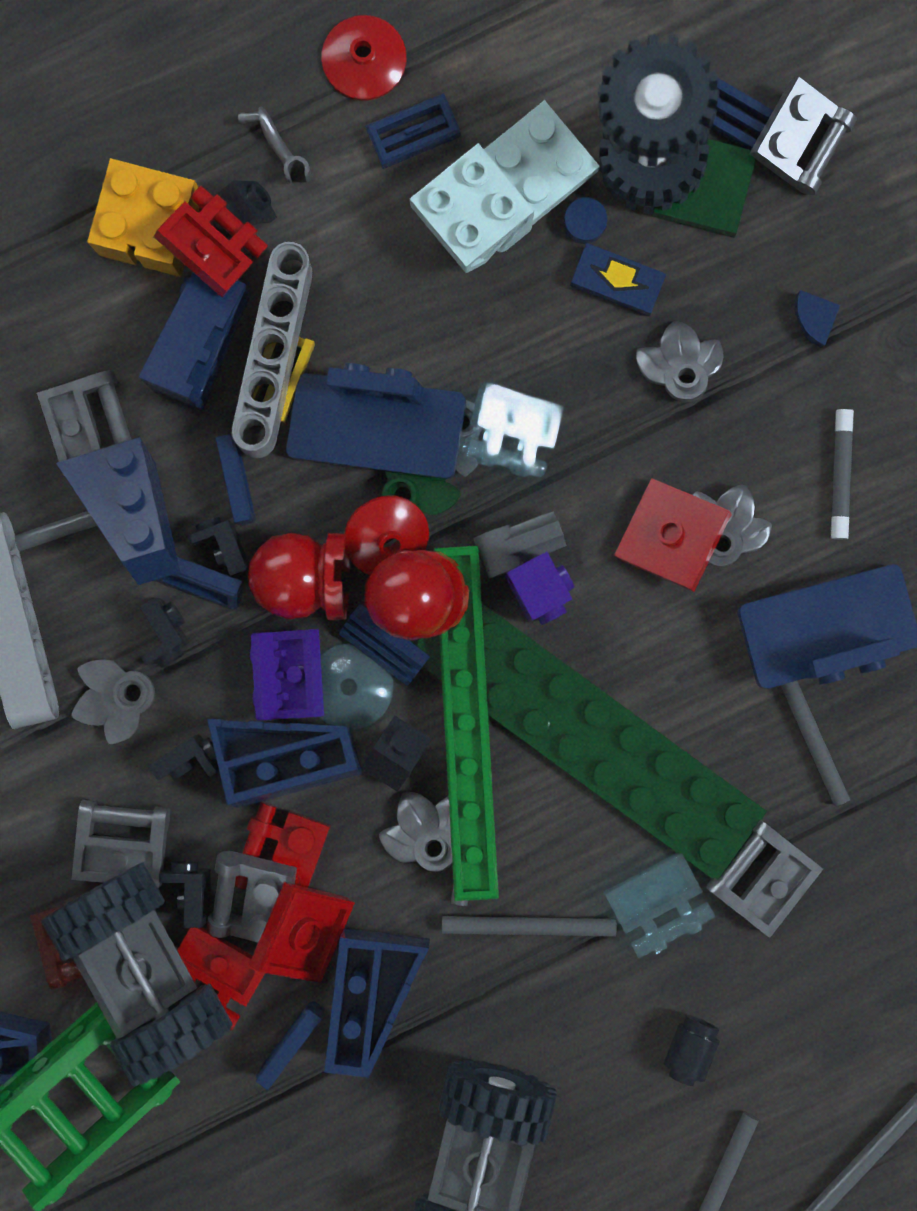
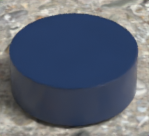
M584 197L573 201L568 206L564 216V229L573 241L581 244L592 243L598 240L604 233L607 225V213L599 201Z

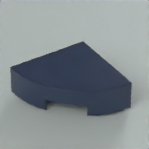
M800 290L795 298V315L806 338L822 348L827 342L840 305Z

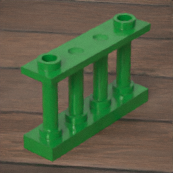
M97 1002L0 1087V1148L31 1181L22 1191L35 1211H41L47 1205L57 1202L64 1195L69 1184L153 1107L163 1104L170 1097L173 1089L180 1083L178 1078L168 1070L154 1080L150 1079L147 1083L138 1084L121 1100L116 1102L84 1064L85 1058L100 1045H106L113 1053L109 1045L111 1041L115 1040L116 1036ZM70 1077L103 1115L83 1134L75 1128L48 1097L49 1090L63 1078ZM27 1110H34L67 1147L46 1168L11 1130L12 1123Z

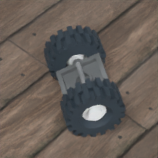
M658 34L648 35V44L645 46L640 45L638 38L629 42L628 53L625 55L619 49L613 55V66L606 65L602 73V84L599 83V120L602 122L603 138L600 139L599 164L600 172L603 173V183L606 189L611 187L612 197L618 203L622 198L625 199L626 208L635 211L637 205L644 206V214H653V207L662 206L663 211L671 209L672 203L676 201L682 204L688 199V194L691 191L695 193L700 186L701 178L705 174L709 154V145H707L709 128L713 127L718 104L719 90H716L718 78L715 70L709 72L710 59L705 53L697 58V46L690 41L687 42L684 49L678 47L679 36L670 34L667 43H659Z
M143 862L95 887L41 920L61 959L65 961L73 957L116 1036L109 1046L132 1086L142 1085L150 1079L154 1080L164 1072L175 1069L185 1060H190L196 1056V1053L205 1050L213 1044V1041L225 1035V1032L230 1030L231 1025H233L211 984H205L197 988L155 912V908L161 906L165 901Z
M457 1060L450 1063L438 1108L441 1117L447 1118L435 1172L429 1195L424 1194L421 1195V1199L417 1198L414 1211H519L534 1147L536 1144H539V1141L545 1142L557 1098L555 1088H550V1084L539 1081V1078L536 1076L525 1075L521 1070H510L506 1066L498 1064L495 1066L485 1061L476 1063L472 1060H464V1062Z

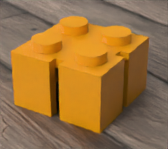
M110 158L87 243L99 256L136 265L137 260H139L144 268L181 277L185 264L153 236L156 230L184 201L199 213L200 207L190 199L191 195L198 188L197 183L192 179Z

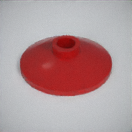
M370 15L353 16L337 24L326 37L322 48V66L329 83L342 95L361 101L374 100L388 94L400 82L406 68V48L398 31L387 21ZM366 46L370 48L371 53L367 57H359L355 54L356 50L359 47Z
M392 495L380 496L362 504L351 515L344 530L346 534L345 551L354 566L369 575L389 555L405 550H425L429 540L428 522L421 509L406 498ZM388 539H397L393 545L383 547Z

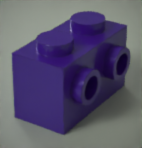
M548 552L516 567L505 575V579L528 622L538 618L540 624L543 625L567 613L563 604L572 600L569 591L574 589L575 586L563 564L555 567Z

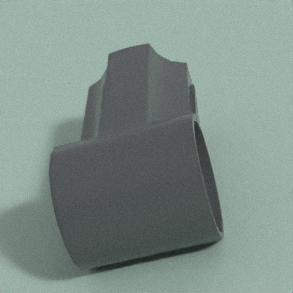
M554 511L529 519L511 528L510 525L502 526L473 538L475 545L478 546L479 556L488 579L506 574L524 564V562L532 560L545 552L550 553L567 546Z

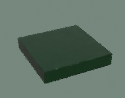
M708 139L709 154L706 170L695 193L691 191L688 194V199L682 204H679L678 201L672 203L671 209L662 211V206L654 207L652 216L734 238L739 227L756 159L749 154L751 151L749 149Z

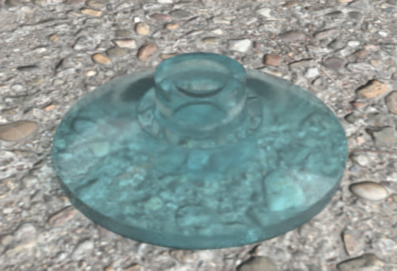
M352 644L335 646L321 655L324 716H320V718L333 726H347L349 730L364 728L377 721L385 713L392 699V674ZM350 678L357 683L355 694L346 695L342 692L341 684L345 679Z

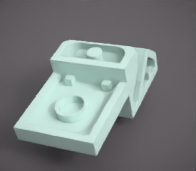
M544 100L485 149L479 143L476 144L410 198V206L464 272L468 273L485 264L496 251L504 252L531 231L533 224L595 175L600 166Z

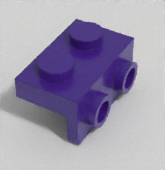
M319 629L252 633L250 659L253 664V704L255 706L256 719L262 721L324 716Z

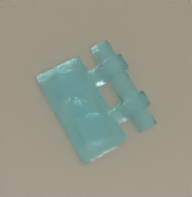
M480 383L470 425L484 429V437L482 441L467 438L462 452L464 455L476 458L477 463L491 467L497 464L510 468L511 473L526 477L530 474L541 478L546 472L547 463L535 458L537 447L554 448L564 406L493 383ZM503 435L520 440L516 452L501 448Z
M681 852L673 854L603 892L625 933L639 926L642 927L645 935L631 942L638 958L652 951H655L657 954L667 949L666 944L687 932H689L690 936L702 930V924L715 918L707 902L693 910L687 900L702 893V890ZM675 907L680 917L657 928L653 919Z

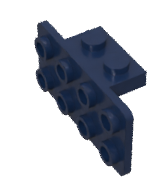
M344 363L343 369L329 367L328 376L304 373L300 376L296 387L286 452L288 456L297 460L450 479L454 476L456 470L466 398L460 392L424 388L416 378L412 377V372L398 368H387L386 374L370 372V368L365 365Z
M895 564L741 605L737 611L757 685L763 689L801 679L818 678L819 685L845 679L844 670L859 667L860 674L883 669L887 667L885 659L899 656V652L917 647V623L902 570Z

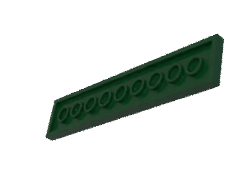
M482 603L488 715L713 880L715 878L718 880L767 811ZM439 635L409 640L428 654L429 659L423 667L442 680Z

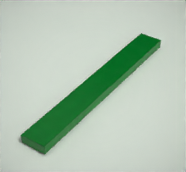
M478 546L434 548V551L442 552L456 561L459 565L457 568L463 575L465 585L469 587L468 607L462 619L455 627H451L444 634L439 635L455 901L499 899Z

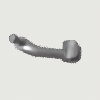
M259 107V112H241L238 114V120L241 124L260 121L266 140L284 165V173L288 183H292L290 176L295 168L304 169L306 181L309 182L311 180L308 162L301 156L292 155L280 137L270 115L263 107Z

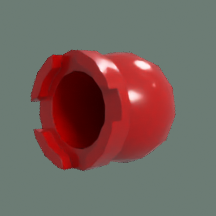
M297 533L272 536L257 549L249 563L248 582L256 603L272 615L290 620L308 617L320 607L326 610L328 620L347 619L350 593H343L342 572H350V559L345 551L346 534L328 533L327 541L323 545L311 536Z
M405 550L389 555L375 567L366 581L365 605L373 622L389 635L406 640L434 637L444 634L451 627H455L467 610L469 587L465 585L463 575L457 568L459 565L447 555L436 551Z

